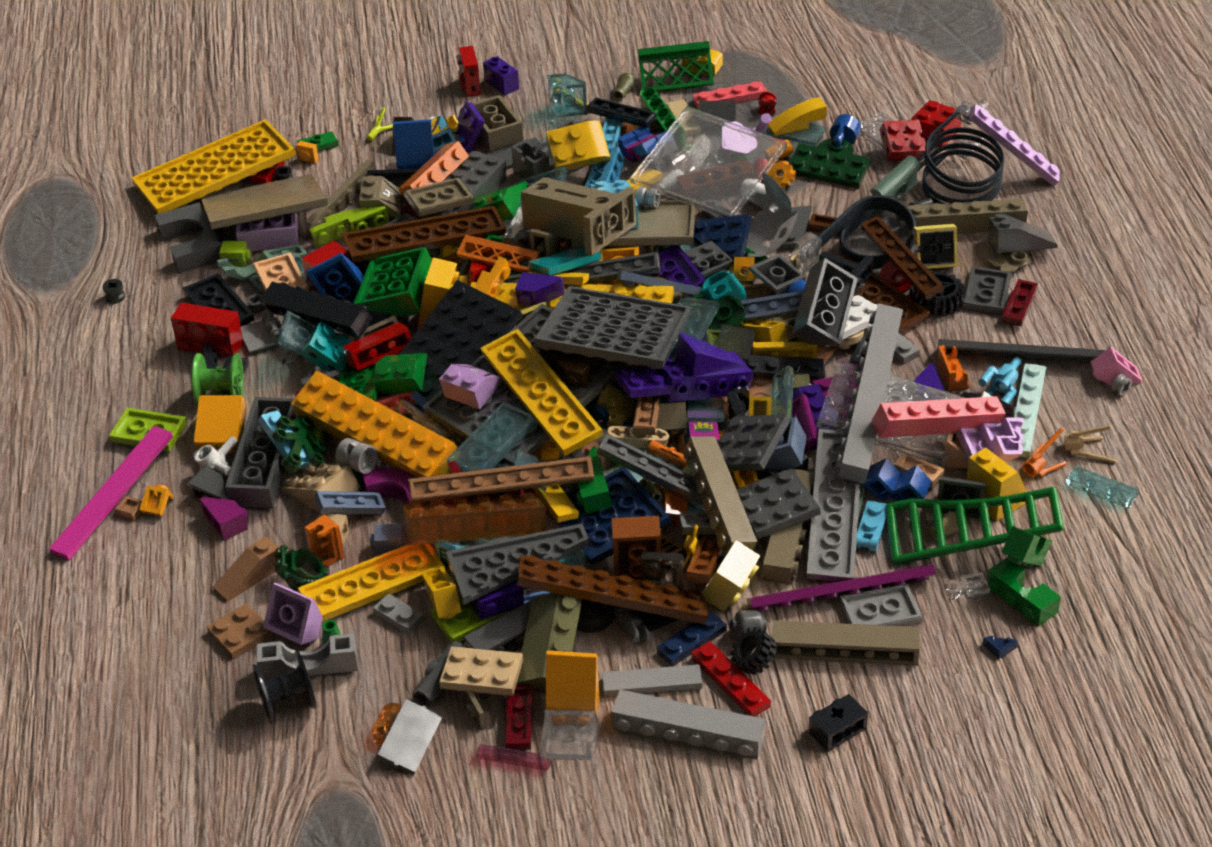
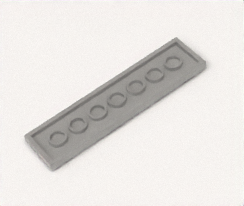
M819 429L813 498L819 505L821 514L811 518L806 579L833 582L854 579L860 483L838 477L840 468L836 467L838 455H843L844 452L840 450L842 438H847V434H843L844 431Z

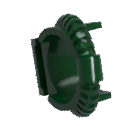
M281 545L274 552L275 572L294 591H298V587L328 576V568L322 564V561L315 554L307 549L300 548L298 551L294 549L286 551L288 546ZM307 563L314 571H319V574L316 576L311 575L302 568L299 570L298 568Z

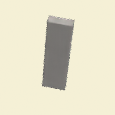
M700 664L602 672L604 697L617 696L619 690L642 694L702 689Z

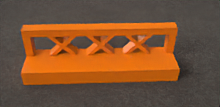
M465 235L456 253L459 258L494 266L499 256L513 258L508 261L510 269L522 273H528L533 270L529 269V265L528 267L521 266L518 262L541 258L538 251L470 235Z

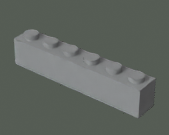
M619 690L611 712L612 728L639 733L645 736L663 738L669 741H678L693 746L731 752L746 757H759L765 737V719L625 690Z

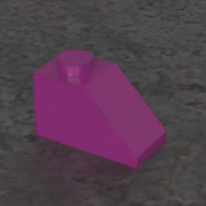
M207 497L200 499L203 515L223 540L229 539L248 529L246 522L248 514L245 508H240L234 500Z

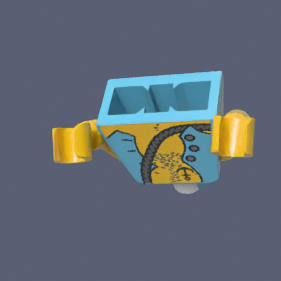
M454 114L446 119L443 116L429 117L427 119H431L434 152L440 150L446 144L456 142L452 133L458 131L459 122Z

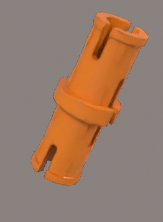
M655 440L650 442L647 453L663 459L667 464L671 463L682 469L688 465L684 455L677 452L676 448H669Z

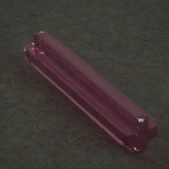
M480 744L477 750V757L483 760L546 771L549 770L551 765V757L549 755Z

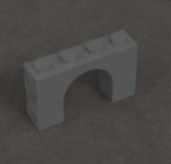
M199 203L154 215L157 230L163 241L189 234L199 236L192 241L170 247L173 263L178 273L216 263L217 260H220L219 252L223 241H220L217 230L211 229L206 213Z

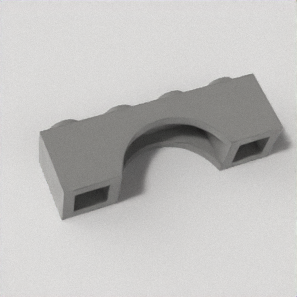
M354 633L333 635L319 649L307 652L299 651L309 676L358 671V653ZM282 641L257 644V666L260 668L264 680L278 676V672L285 674L297 670L294 660L295 650L285 646Z

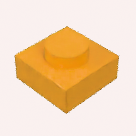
M303 141L297 144L299 160L316 164L319 160L317 144Z

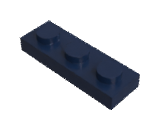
M710 611L707 613L706 624L693 622L657 646V654L673 667L690 656L691 652L726 632L727 624Z

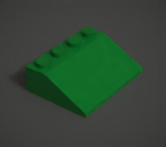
M422 247L371 259L354 304L360 303L367 307L368 311L395 316H412L419 313L425 280L432 262L427 248Z

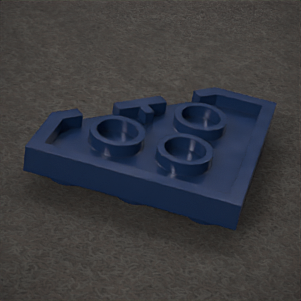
M750 214L695 221L693 240L701 245L712 241L733 261L734 257H744L752 221Z

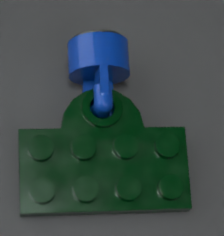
M841 114L835 118L829 131L831 138L820 142L817 147L799 143L789 162V165H792L793 170L796 171V175L860 188L871 164V158L854 154L852 145L861 131L860 122L851 115Z

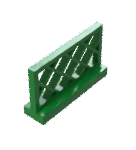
M709 41L638 49L642 89L646 88L645 82L649 78L657 82L654 87H650L654 88L656 92L714 85ZM707 56V62L704 66L696 62L699 57ZM686 58L690 61L686 68L678 64L681 59ZM668 60L672 63L668 70L660 66L663 61ZM643 63H652L655 67L648 72L643 68ZM693 64L700 68L696 75L688 71ZM675 66L683 71L678 77L670 73ZM657 68L665 73L660 80L652 75ZM704 71L709 75L710 80L702 81L698 77ZM685 73L693 78L689 83H684L680 80ZM667 75L675 80L672 85H666L662 82Z

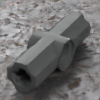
M457 641L450 643L437 661L433 659L429 662L425 670V677L413 692V699L419 705L426 707L432 705L443 689H440V679L451 646L465 648L462 643Z

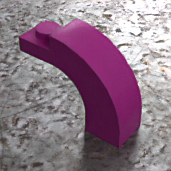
M388 467L374 468L368 474L362 473L365 492H380L382 499L395 498L403 501L408 506L413 523L422 521L421 512L425 511L424 503H411L408 479L416 478L415 476L404 470Z

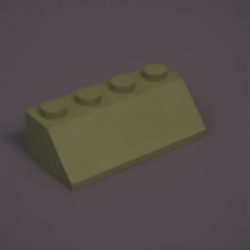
M556 593L532 598L521 652L523 653V663L516 685H533V689L546 691L547 651L572 652L582 599Z

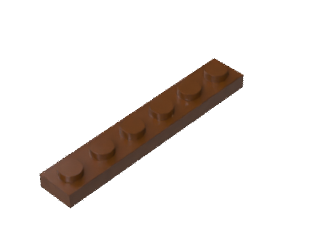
M879 216L861 224V230L925 300L943 292V285Z

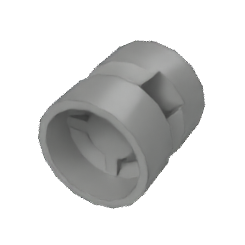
M351 438L342 440L336 449L335 456L339 465L350 466L351 469L363 474L371 472L378 461V451L374 446Z

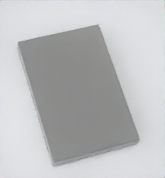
M908 584L839 597V603L848 624L911 626L921 624L923 620Z

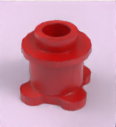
M763 92L759 95L758 104L760 108L758 113L760 115H774L776 113V96L772 92Z

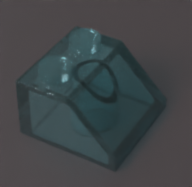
M566 73L548 75L551 118L587 115L586 82Z

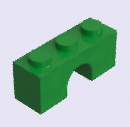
M1012 526L1001 553L1008 555V561L1018 565L1021 564L1031 568L1034 565L1042 566L1053 540Z
M1005 558L990 568L986 583L990 591L996 593L1008 605L1014 607L1037 626H1040L1059 612L1061 596L1044 583L1036 588L1023 587L1025 569L1020 565Z

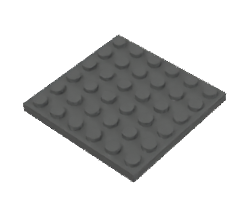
M569 286L536 335L534 346L541 347L544 350H559L566 354H582L588 358H604L610 362L621 361L626 362L628 365H643L650 369H663L678 340L679 333L682 332L691 315V307Z

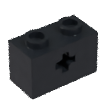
M847 694L842 698L834 700L822 710L815 711L809 717V734L829 752L867 729L868 712L850 694Z

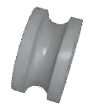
M1123 374L1118 375L1112 383V391H1118L1119 395L1124 396L1131 388L1132 379L1126 378Z

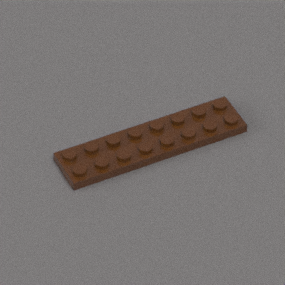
M495 206L346 232L342 233V241L349 252L351 262L355 263L422 247L431 249L460 244L465 235L483 239L489 235H506V227Z
M520 555L517 586L706 624L708 617L706 599L698 590L679 589L670 584L666 586L655 584L651 580H636L627 575H612L603 570H588L580 565H564L556 560H540L532 555Z

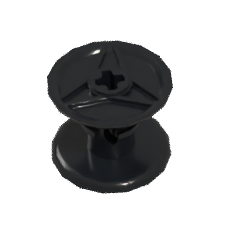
M298 650L294 653L297 670L285 674L278 672V676L264 680L260 668L252 664L259 695L270 723L274 721L272 703L285 699L288 702L291 701V697L303 693L309 706L316 709V701L310 678Z

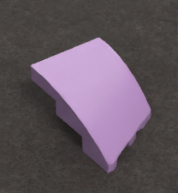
M1005 418L1002 423H983L979 428H960L956 433L968 461L970 456L984 448L989 449L1006 463L1022 455L1023 446L1021 441L1023 440V434H1021L1023 418Z

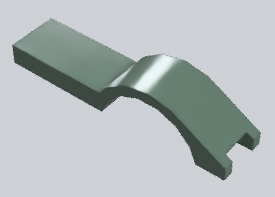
M300 244L262 251L260 257L255 262L287 253L292 254L295 262H301L302 257L308 254ZM227 258L217 260L218 267L223 269V273L226 276L242 281L258 279L253 263L246 267H235L230 264Z

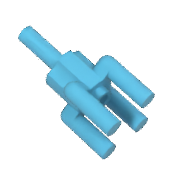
M1015 357L1010 364H1004L998 370L994 366L988 367L979 379V385L986 386L991 379V384L985 392L990 396L997 391L1005 393L1006 395L1002 400L1010 404L1017 394V390L1012 385L1018 379L1019 374L1016 369L1021 364V359Z

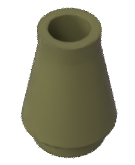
M623 73L618 77L613 93L616 98L622 99L634 87V77L629 73Z

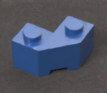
M885 458L869 467L866 481L863 485L877 499L886 501V498L901 501L910 498L924 499L932 480L918 466L900 473Z

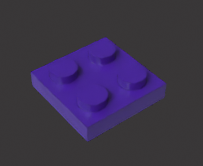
M465 101L457 118L459 122L458 131L452 134L465 151L471 153L485 120L472 102Z

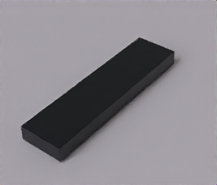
M597 97L586 106V112L645 128H648L657 119L655 112Z

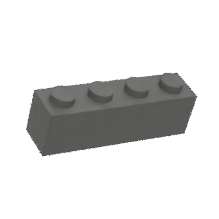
M532 599L464 636L465 648L515 652L523 647Z

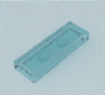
M1075 466L1066 479V485L1128 509H1130L1139 493L1137 488L1079 466Z

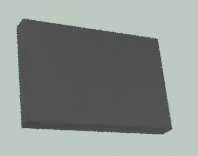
M971 267L962 310L1003 315L1012 272Z

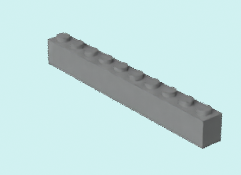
M878 303L876 312L871 311L868 323L872 324V327L868 326L865 336L869 341L864 342L861 354H865V357H861L858 369L862 370V372H857L854 385L858 386V389L854 388L851 401L855 403L854 405L850 404L847 415L848 418H851V421H846L843 434H847V438H842L840 450L844 452L843 455H838L836 467L840 468L839 478L865 484L877 434L871 420L880 404L884 401L903 309Z

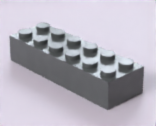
M472 151L469 157L443 181L459 178L475 200L478 196L497 190L506 180V160L486 155L479 151ZM473 203L421 217L417 215V220L468 211Z
M254 398L225 486L228 500H234L239 507H274L285 471L281 464L283 456L257 420L261 415L277 410L281 416L295 420L298 415L291 405L294 399Z

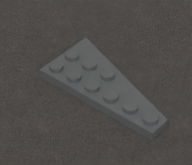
M577 524L446 551V559L463 605L517 580L520 555H532L540 560L557 561L588 546L589 538L583 525Z

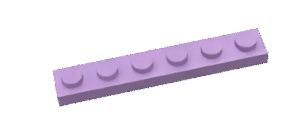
M977 104L970 108L969 120L1052 186L1059 182V169L1055 164L1049 163L1041 153L1034 151L1027 142H1023L1012 130L1009 131L1004 127L1000 120L994 119L989 115L986 109L979 107Z

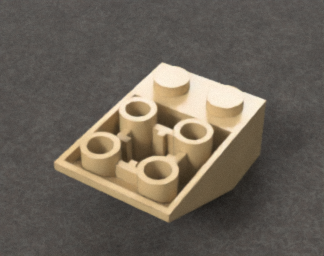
M326 463L321 464L319 467L310 465L303 468L297 475L289 477L286 480L287 483L280 487L281 491L316 512H319L314 498L317 491L357 492L361 488L350 466Z

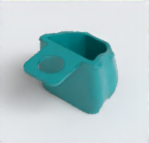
M727 270L720 271L707 278L702 284L701 293H703L707 304L712 299L719 300L727 295H732L742 301L746 299L745 289L739 280L733 276L734 274Z

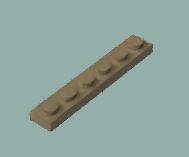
M366 160L327 199L328 205L319 207L305 221L308 238H311L310 228L325 223V217L343 211L360 193L362 177H367V170H374L373 161Z

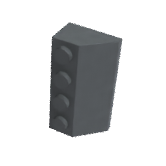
M826 258L812 266L809 270L792 334L808 344L840 346L858 278Z

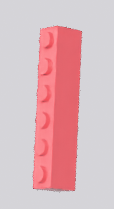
M997 396L881 403L871 421L879 438L957 433L960 428H979L983 423H1000L1006 413Z

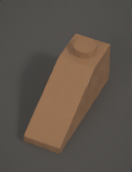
M265 536L247 547L213 586L214 591L228 602L275 573L274 552L279 546Z

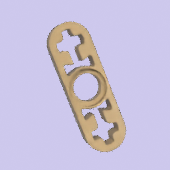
M611 426L607 430V434L635 448H648L652 440L667 446L669 434L659 428H656L655 435L633 434V427Z

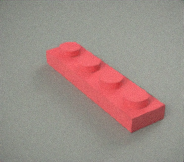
M755 81L749 84L693 94V102L699 110V101H736L737 103L758 99L759 95L767 92L761 81Z

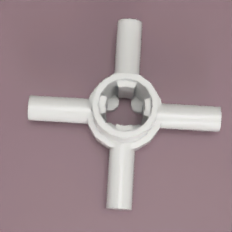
M231 436L218 451L211 445H205L195 451L193 457L200 465L199 472L204 467H207L221 474L229 475L231 467L225 461V455L235 446L238 440Z

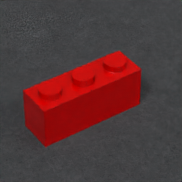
M397 322L342 347L349 366L359 371L376 363L386 355H395L401 352L410 341L411 336L408 327Z

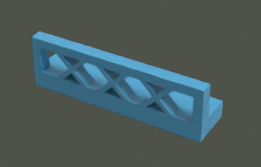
M619 146L608 148L611 160L593 164L585 187L591 188L590 184H595L598 181L614 183L616 180H619L625 164Z

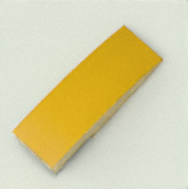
M820 97L809 99L776 116L768 124V128L774 136L809 129V122L826 119L827 106Z

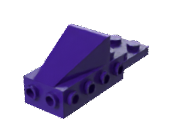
M679 333L676 356L669 355L663 369H650L647 366H626L622 369H614L613 377L629 398L664 395L669 402L727 397V392L736 387L743 388L748 386L750 389L753 373L735 351L727 352L685 333Z

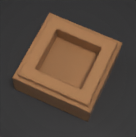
M126 496L114 509L115 515L135 521L142 513L139 510L142 500Z

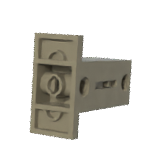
M543 177L521 192L524 229H535L557 237L584 243L585 254L593 256L636 225L635 188L628 186L615 194Z

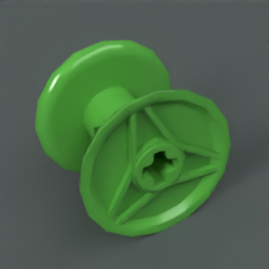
M196 353L192 366V391L196 405L199 403V395H206L207 390H217V392L230 390V395L243 396L244 373L239 353H235L232 356L228 369H221L220 366H216V369H207L203 355Z

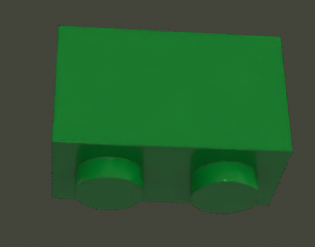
M427 354L386 355L377 361L373 382L381 394L422 392Z

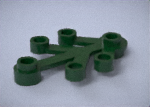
M298 415L295 420H290L286 416H281L276 421L278 428L272 433V438L278 443L294 441L291 453H288L281 461L285 470L295 473L299 469L302 462L300 457L302 448L307 454L310 464L314 467H319L324 462L322 454L328 447L324 441L318 440L315 436L313 421L309 417ZM294 429L296 432H286V430ZM306 436L308 437L309 441H310L311 444L313 445L312 447L310 446L309 442L307 441Z

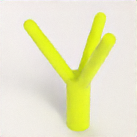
M385 107L382 108L380 115L376 117L374 128L366 136L369 141H373L380 131L393 128V124L384 127L380 126L386 110Z

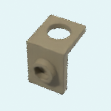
M466 691L468 715L470 718H475L480 729L485 728V719L480 705L497 699L496 694H488L483 698H478L479 692Z

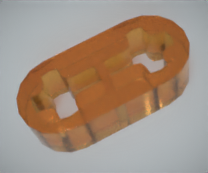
M398 703L385 705L378 716L372 731L374 742L378 746H382L402 707Z

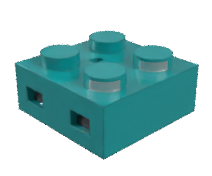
M320 321L312 330L301 355L323 370L328 369V372L338 370L340 373L347 363L342 346L352 343V341L342 334L339 336L331 326Z

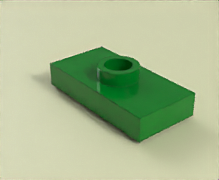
M332 131L297 140V143L303 141L317 144V151L338 146V140Z

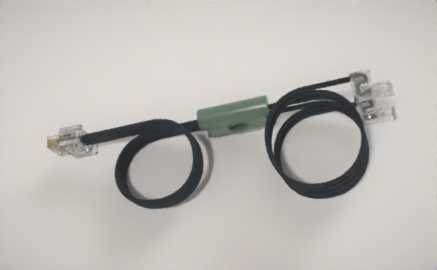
M981 99L977 103L979 107L986 110L990 107L985 99ZM967 101L959 104L954 109L955 112L930 134L926 141L925 152L917 159L913 156H907L870 190L872 196L856 201L818 236L809 231L795 243V250L789 255L790 263L800 272L804 270L809 273L810 268L819 262V249L840 230V254L843 255L845 253L860 263L866 255L850 250L846 246L845 240L872 213L876 216H882L886 211L895 213L907 223L911 234L904 244L911 250L914 245L915 218L908 207L898 200L919 182L917 172L923 166L925 168L923 171L922 189L926 197L932 199L934 204L992 201L1001 189L1005 161L1004 152L999 143L988 134L972 128L957 127L940 132L955 117L971 125L973 122L969 120L970 108L973 105ZM952 133H969V134H974V135H977V136H972V135H967V134H954V135H949V136H945V135L952 134ZM950 140H955L951 144L939 147L929 155V153L938 145ZM984 145L985 147L990 149L997 156L999 161L990 152L981 148V146ZM950 155H956L963 160L974 157L988 164L995 173L981 181L966 182L946 175L937 166ZM930 173L944 187L964 194L981 193L991 187L993 188L986 194L976 198L954 199L934 191L928 185L926 178ZM958 186H962V187H979V188H961V187H958ZM884 254L871 256L874 257L873 269H881L890 261Z

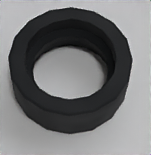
M582 599L581 607L585 605H598L604 608V611L594 616H584L579 613L577 630L594 633L607 628L613 620V605Z

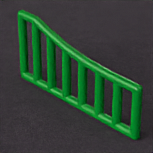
M1048 487L983 499L932 500L910 498L888 503L885 506L892 563L900 565L1003 544L1006 542L1012 526L1015 527L1011 506L1014 503H1026L1030 528L1024 529L1025 531L1037 536L1061 532L1064 529L1057 489L1055 487ZM1049 497L1053 524L1039 526L1035 500ZM1002 505L1007 533L993 536L988 507ZM908 508L914 552L900 555L895 511ZM918 508H932L936 548L923 550ZM979 508L983 538L969 541L965 509ZM941 509H955L960 543L946 545Z

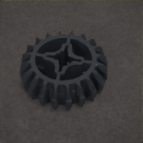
M931 271L943 285V292L927 300L911 284L910 298L929 310L934 316L936 314L944 316L945 313L951 315L952 311L956 312L958 308L962 307L965 299V287L961 283V279L956 278L955 275H949L948 272L941 273L939 271L934 273Z

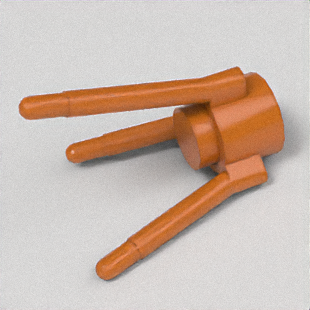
M1062 427L1045 444L1041 443L1033 454L1023 462V471L1028 476L1035 477L1038 475L1042 478L1046 473L1067 465V462L1064 461L1044 468L1046 461L1041 456L1063 432L1064 429Z

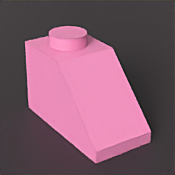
M1112 347L1091 361L1094 369L1092 373L1099 382L1103 381L1107 385L1112 386L1113 381L1120 374L1132 379V384L1142 382L1137 367Z

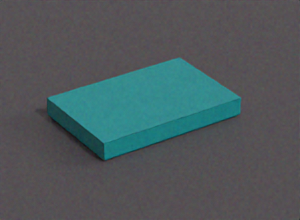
M578 246L529 261L528 263L531 270L546 275H554L602 259L599 251L593 256L585 254V247Z

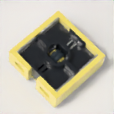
M954 224L914 227V244L918 246V250H914V255L927 269L958 266L957 226Z

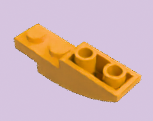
M499 256L490 273L482 270L475 289L496 299V296L501 291L504 280L508 279L511 269L507 259Z

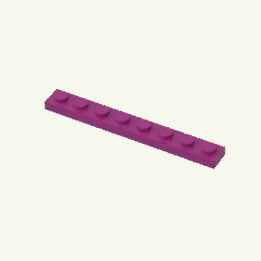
M925 565L854 578L853 580H843L746 598L748 608H755V611L769 610V605L778 603V607L791 606L792 601L801 599V603L815 601V596L824 595V599L838 597V592L846 591L847 595L860 593V588L869 587L870 590L884 588L883 584L892 582V586L906 584V579L914 578L915 582L929 580L928 575L936 573L934 565Z

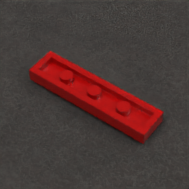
M711 641L691 652V659L697 665L700 664V668L748 716L755 717L771 707V700Z

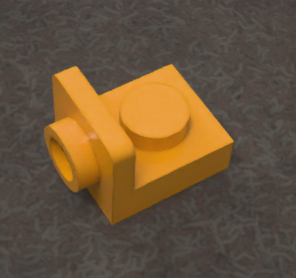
M156 484L155 487L147 485L139 510L145 514L163 517L168 500H173L174 495L164 485Z

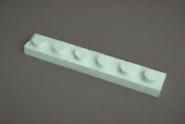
M1027 363L1024 366L1014 418H1023L1021 434H1023L1021 444L1023 447L1020 457H1030L1046 366Z

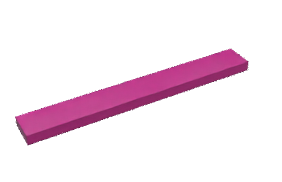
M156 426L150 429L49 548L51 554L66 560H70L173 438L172 432Z

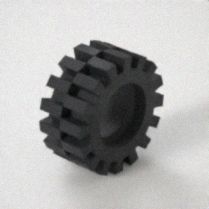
M750 627L747 628V632L744 630L741 632V637L737 636L735 638L737 643L732 644L731 647L734 650L730 651V655L734 665L749 675H756L757 672L759 674L763 672V667L765 669L769 667L767 664L769 661L773 662L772 655H776L777 651L774 649L777 648V645L774 643L775 640L763 630L757 627H753V629Z

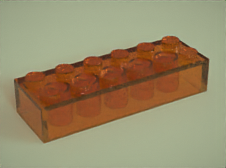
M523 493L522 496L518 497L504 494L500 495L499 498L490 499L488 496H480L476 500L456 498L453 500L454 502L434 500L429 504L409 502L408 505L402 506L403 532L408 545L524 536L546 531V507L535 493Z

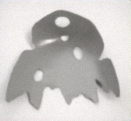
M765 173L762 174L766 194L756 193V195L751 196L762 207L763 211L757 212V218H751L746 247L754 251L755 254L748 253L750 257H762L777 250L788 239L798 215V211L792 213L790 198L782 187ZM771 203L778 207L777 212L773 213L769 209ZM772 241L770 247H766L762 243Z

